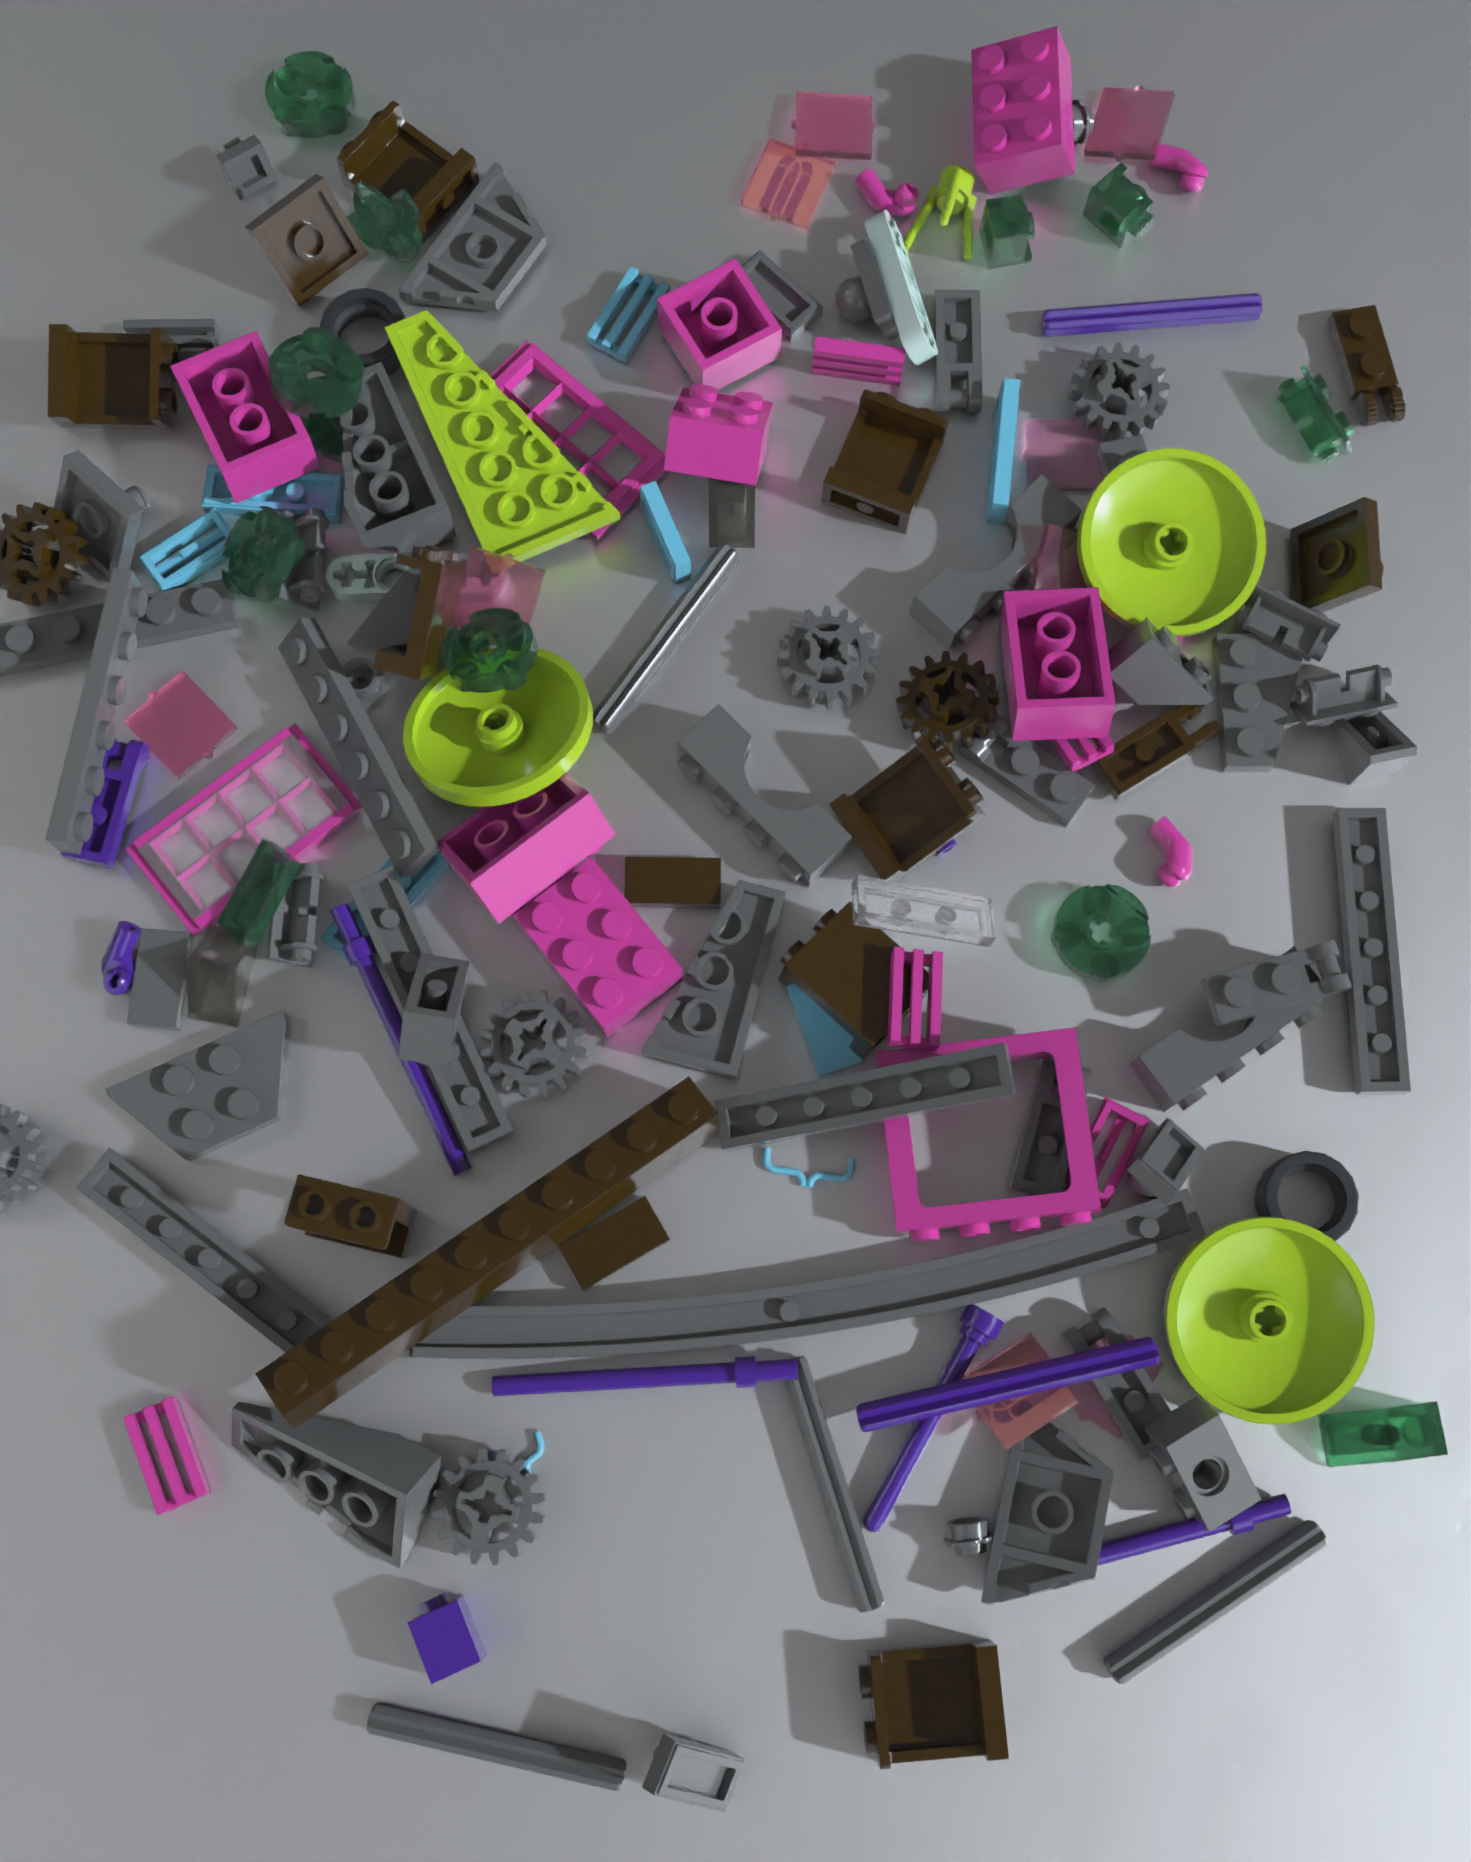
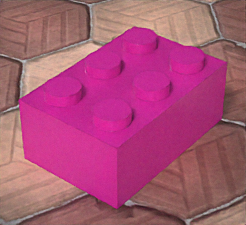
M1051 27L971 49L974 166L989 194L1075 174L1071 58L1058 27Z
M257 331L170 366L235 504L321 468L311 439Z
M1099 587L1004 591L999 631L1012 741L1108 737L1116 703Z
M565 773L547 788L527 798L508 804L481 808L437 841V844L440 848L438 851L461 883L500 924L507 917L517 913L527 902L548 886H552L563 878L565 873L586 857L596 854L603 844L616 834L590 793L569 774Z
M592 856L513 915L519 930L606 1039L610 1038L683 981L682 967Z

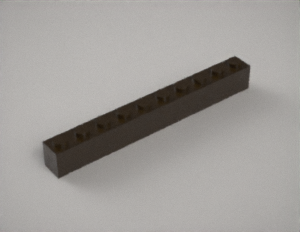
M688 1076L255 1373L282 1417L292 1427L297 1428L717 1135L718 1113Z

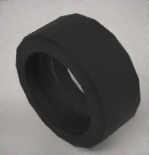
M369 288L349 290L336 297L324 311L320 323L322 342L333 366L343 375H348L382 362L389 376L395 373L401 366L390 340L382 348L372 353L364 354L348 352L340 344L339 337L343 329L358 318L372 316L384 319L390 325L405 319V315L396 300L382 291Z
M1302 1151L1287 1155L1268 1167L1263 1172L1256 1186L1255 1207L1258 1216L1285 1218L1278 1204V1190L1283 1180L1291 1173L1309 1171L1324 1178L1331 1187L1335 1199L1334 1212L1330 1220L1322 1227L1316 1229L1334 1241H1337L1350 1230L1358 1214L1359 1194L1353 1177L1339 1161L1324 1153Z

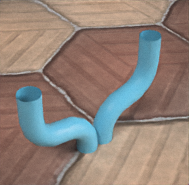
M540 1431L533 1434L537 1448L535 1452L526 1457L527 1462L522 1471L524 1475L531 1473V1463L538 1459L544 1451V1441ZM493 1450L488 1451L490 1460H495Z

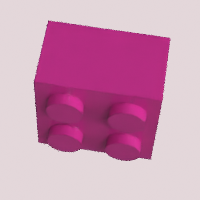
M736 258L657 298L658 328L694 385H709L719 390L780 358L782 328Z
M695 384L690 386V388L683 387L670 414L664 470L756 486L766 456L773 402L763 401L761 395L752 392H738L736 396L717 393L718 390L709 385Z

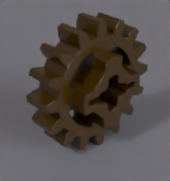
M34 502L32 508L22 504L16 505L17 517L6 513L1 515L5 527L3 530H0V589L7 590V597L9 599L23 602L27 605L40 607L41 603L56 605L57 594L68 597L73 594L69 586L71 580L82 582L84 579L76 570L78 565L88 564V558L79 555L78 550L87 545V540L74 535L80 525L77 522L66 519L67 513L38 502ZM41 525H46V526H48L46 529H42V528H39V527H38L35 531H33V529H32V528H34V527H36V526H41ZM40 579L42 581L35 585H28L26 583L28 580L36 582Z
M943 651L941 661L936 663L929 655L925 656V668L920 670L917 667L911 666L909 668L911 681H900L899 683L902 696L896 698L898 712L902 713L900 720L903 729H911L913 741L921 735L932 739L933 742L941 739L946 743L951 752H954L955 742L961 740L966 747H972L971 735L976 733L979 736L986 737L988 735L986 722H997L998 719L995 706L1000 705L999 690L995 689L996 680L994 674H985V666L982 660L970 666L968 654L965 652L958 657L957 661L951 660L948 651ZM967 683L977 690L980 697L975 696L974 690L966 688ZM917 705L922 707L924 713L930 714L929 721L920 714Z

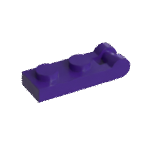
M115 737L112 748L105 752L102 764L104 770L103 789L100 795L94 797L91 809L93 816L91 837L87 842H83L80 856L61 853L66 860L113 869L141 770L145 768L148 761V743L137 740L123 743L118 742ZM113 760L122 761L120 771L108 769L109 764Z

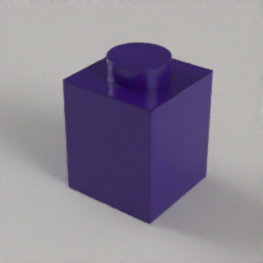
M444 1592L417 1605L420 1615L407 1623L431 1684L479 1663L485 1658L487 1654L463 1595L450 1601L447 1592Z

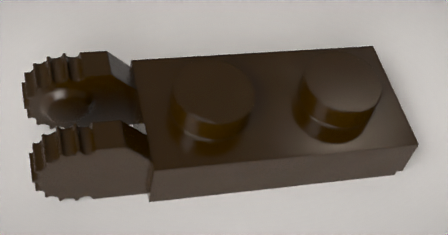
M1371 305L1332 312L1328 319V327L1349 399L1354 401L1361 424L1365 427L1377 424L1379 415L1375 396L1378 395L1381 397L1384 410L1390 422L1402 421L1406 411L1405 400H1403L1402 390L1398 386V379L1376 306Z
M1183 705L1173 712L1169 709L1114 743L1113 753L1090 764L1116 801L1194 753L1195 749L1209 742L1222 731L1223 728L1217 720L1203 725L1191 735H1188L1181 726L1186 721L1197 717L1206 705Z

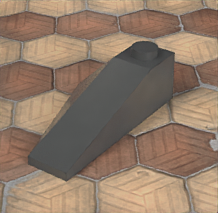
M382 362L338 378L340 425L343 436L344 506L362 547L412 552L413 545L422 547L426 545L434 546L457 537L447 502Z
M238 1402L232 1408L231 1445L277 1483H285L289 1480L302 1490L309 1498L306 1506L318 1516L326 1510L344 1524L347 1529L343 1536L356 1547L399 1569L403 1566L436 1498L433 1494L434 1490H437L439 1486L442 1455L396 1433L318 1417H311L297 1428H294L282 1417L278 1409Z

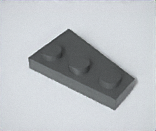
M1253 633L1216 634L1212 640L1218 723L1223 728L1219 733L1222 772H1269L1275 764L1302 662L1301 657L1279 647L1286 633H1276L1272 642Z

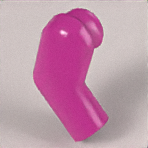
M1155 143L1149 165L1183 173L1179 183L1180 188L1191 192H1200L1203 188L1204 178H1208L1207 166L1187 149Z
M872 169L864 170L855 180L859 190L878 213L887 210L890 215L905 216L914 211L915 204L919 200V192L914 185L907 183L900 184L897 190L886 189Z
M1164 816L1147 832L1166 852V863L1158 868L1157 875L1167 887L1174 888L1182 880L1187 881L1192 874V847L1169 819Z

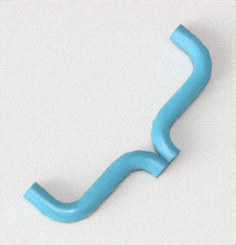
M763 1148L762 1162L764 1167L773 1173L796 1176L799 1180V1186L813 1188L814 1182L818 1179L846 1181L853 1176L855 1171L856 1159L849 1158L848 1169L844 1174L815 1172L810 1175L806 1182V1178L800 1170L772 1165L770 1162L771 1148Z

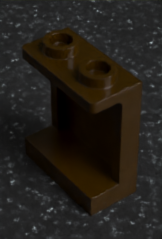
M394 100L383 110L376 112L372 116L368 126L354 140L347 142L343 146L336 159L343 185L422 244L462 204L480 182L474 156L463 148H460L453 156L409 124L404 118L401 105Z
M49 324L48 417L65 428L171 430V416H176L178 412V396L176 389L172 388V369L170 367L179 363L177 344L173 342V339L162 328L151 327L150 334L76 332L67 324Z
M865 389L860 398L858 412L834 467L830 466L824 479L821 502L906 534L944 444L949 421L929 408H915L899 402L891 394L885 392L875 393Z
M413 545L412 552L397 553L395 563L419 569L421 571V579L408 644L377 649L374 669L418 680L438 675L445 669L466 567L465 562L452 559L454 551L426 545L425 547Z
M921 735L914 740L917 746L852 795L843 793L829 804L880 879L885 883L895 884L986 817L979 806L984 801L983 796L968 777L961 781L951 767L957 761L941 739L933 742L932 739Z
M849 901L838 913L833 909L827 911L813 927V931L817 934L806 944L798 940L788 949L780 960L784 967L778 981L785 987L793 981L854 1038L849 1048L859 1058L864 1060L888 1036L891 952L894 946H900ZM904 964L902 1020L910 1013L911 965ZM924 968L922 1000L928 994V972Z
M298 1174L284 1222L288 1227L305 1231V1235L404 1259L417 1210L397 1197Z
M991 1640L866 1650L867 1665H858L861 1699L870 1698L872 1721H863L866 1755H876V1762L880 1770L891 1769V1764L960 1757L984 1756L987 1761L1009 1759L998 1650L995 1643Z

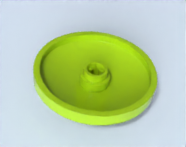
M1164 448L1138 454L1117 466L1100 482L1089 497L1083 509L1077 532V556L1080 570L1087 588L1099 587L1101 608L1114 620L1131 630L1145 618H1148L1158 629L1162 626L1167 627L1176 638L1204 632L1232 616L1246 602L1255 589L1266 555V531L1259 505L1248 486L1233 470L1209 455L1188 449Z
M505 646L488 649L467 656L448 666L431 679L420 691L408 711L404 724L403 745L405 754L420 782L429 791L444 800L475 807L508 804L527 798L547 788L574 765L584 751L591 735L593 707L581 675L562 657L543 649L526 646Z
M1254 1216L1237 1219L1225 1223L1201 1237L1191 1246L1177 1265L1170 1279L1164 1303L1166 1339L1172 1358L1181 1374L1193 1389L1211 1405L1222 1412L1248 1422L1271 1425L1288 1424L1314 1417L1326 1411L1342 1399L1355 1385L1368 1362L1373 1345L1375 1331L1373 1302L1366 1280L1354 1260L1338 1243L1321 1231L1287 1218Z

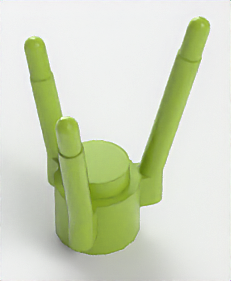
M950 165L942 170L938 185L930 186L925 203L903 239L906 251L910 249L932 208L937 204L939 210L942 211L939 220L941 226L948 224L951 215L964 211L963 258L965 260L971 259L973 215L977 197L971 194L975 178L970 170L959 165Z

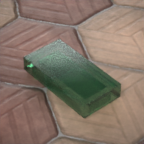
M262 839L217 923L242 945L256 948L302 864L275 842Z

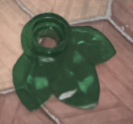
M363 180L358 181L353 193L355 212L350 213L347 218L359 239L370 248L384 250L396 262L402 264L412 262L418 257L420 247L422 246V235L418 229L420 217L414 201L405 189L397 191L388 199Z

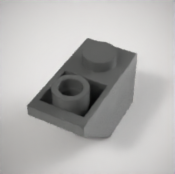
M1145 618L1108 650L1112 680L1138 705H1207L1214 700L1209 680L1212 679L1210 671L1197 657L1194 656L1189 660L1179 650L1182 648L1179 640L1165 626L1158 629L1148 618Z

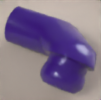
M128 921L118 922L101 961L102 984L104 989L112 995L126 994L132 990L135 973L133 950L141 934V928Z

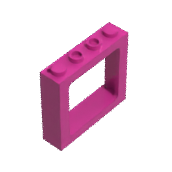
M1076 1027L940 1044L937 1051L904 1048L876 1052L878 1068L1003 1042L1008 1045L1011 1063L1054 1058L1071 1185L1064 1192L925 1207L919 1200L910 1118L907 1116L884 1121L896 1230L900 1235L909 1234L910 1242H926L939 1240V1231L959 1229L960 1237H971L990 1234L989 1225L1010 1223V1231H1026L1041 1228L1040 1219L1060 1217L1062 1226L1091 1223V1214L1101 1213Z

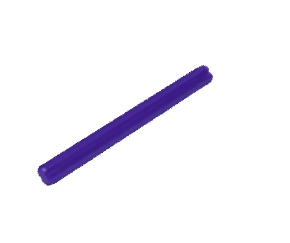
M1143 1337L860 1403L856 1407L860 1429L863 1432H870L1157 1365L1159 1363V1352L1153 1338Z

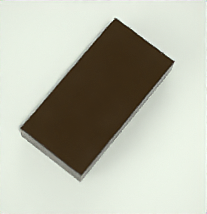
M625 857L624 897L632 907L720 908L721 858Z
M646 1196L558 1247L581 1289L585 1291L670 1241V1238Z

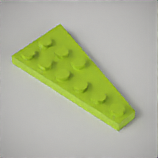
M427 310L385 327L389 340L493 573L621 520L620 512L592 487V483L581 471L578 472L560 453L559 448L512 399L510 400L496 386L495 381L484 369L481 370L464 352L463 347Z

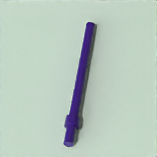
M349 904L339 905L333 908L330 913L345 942L342 950L349 965L356 966L399 1057L403 1019L373 958L377 955V952L370 937L363 936ZM399 1059L453 1175L457 1176L470 1170L472 1166L425 1066L414 1061Z
M756 1356L735 1357V1362L497 1375L492 1377L493 1396L726 1383H736L737 1388L758 1387V1382L798 1380L797 1359L757 1361Z
M1284 1493L1261 1499L1211 1532H1208L1195 1518H1190L1189 1520L1105 1541L1101 1545L1098 1566L1230 1531L1232 1535L1251 1531L1256 1523L1291 1514L1290 1503Z

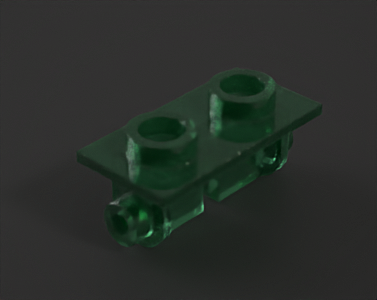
M1305 364L1302 365L1300 368L1303 379L1296 383L1294 378H1291L1280 384L1278 387L1280 392L1278 400L1284 406L1294 425L1309 416L1312 418L1313 422L1299 429V433L1309 448L1314 459L1319 458L1322 464L1333 460L1339 454L1336 449L1342 445L1348 454L1352 452L1349 437L1354 435L1355 432L1344 412L1341 410L1334 414L1326 400L1331 398L1332 394L1321 374L1318 373L1312 377Z

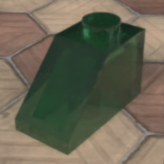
M1437 1401L1409 1402L1317 1415L1327 1467L1396 1462L1448 1455Z

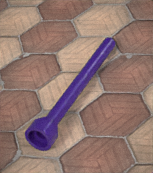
M974 1304L966 1306L959 1319L963 1323L959 1330L962 1337L935 1386L962 1380L980 1345L986 1347L989 1339L995 1341L1004 1322ZM943 1415L917 1420L913 1425L863 1518V1525L867 1531L878 1532L883 1527Z

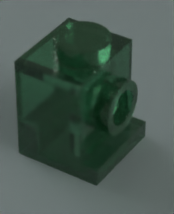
M1122 162L1090 189L1083 216L1120 249L1133 237L1137 240L1141 239L1156 221V217L1150 213L1154 201L1148 197L1146 191L1140 185L1133 184L1125 176L1128 167Z
M1021 194L987 199L979 232L988 269L1031 262L1033 257L1029 240L1034 239L1035 224L1031 211H1028Z

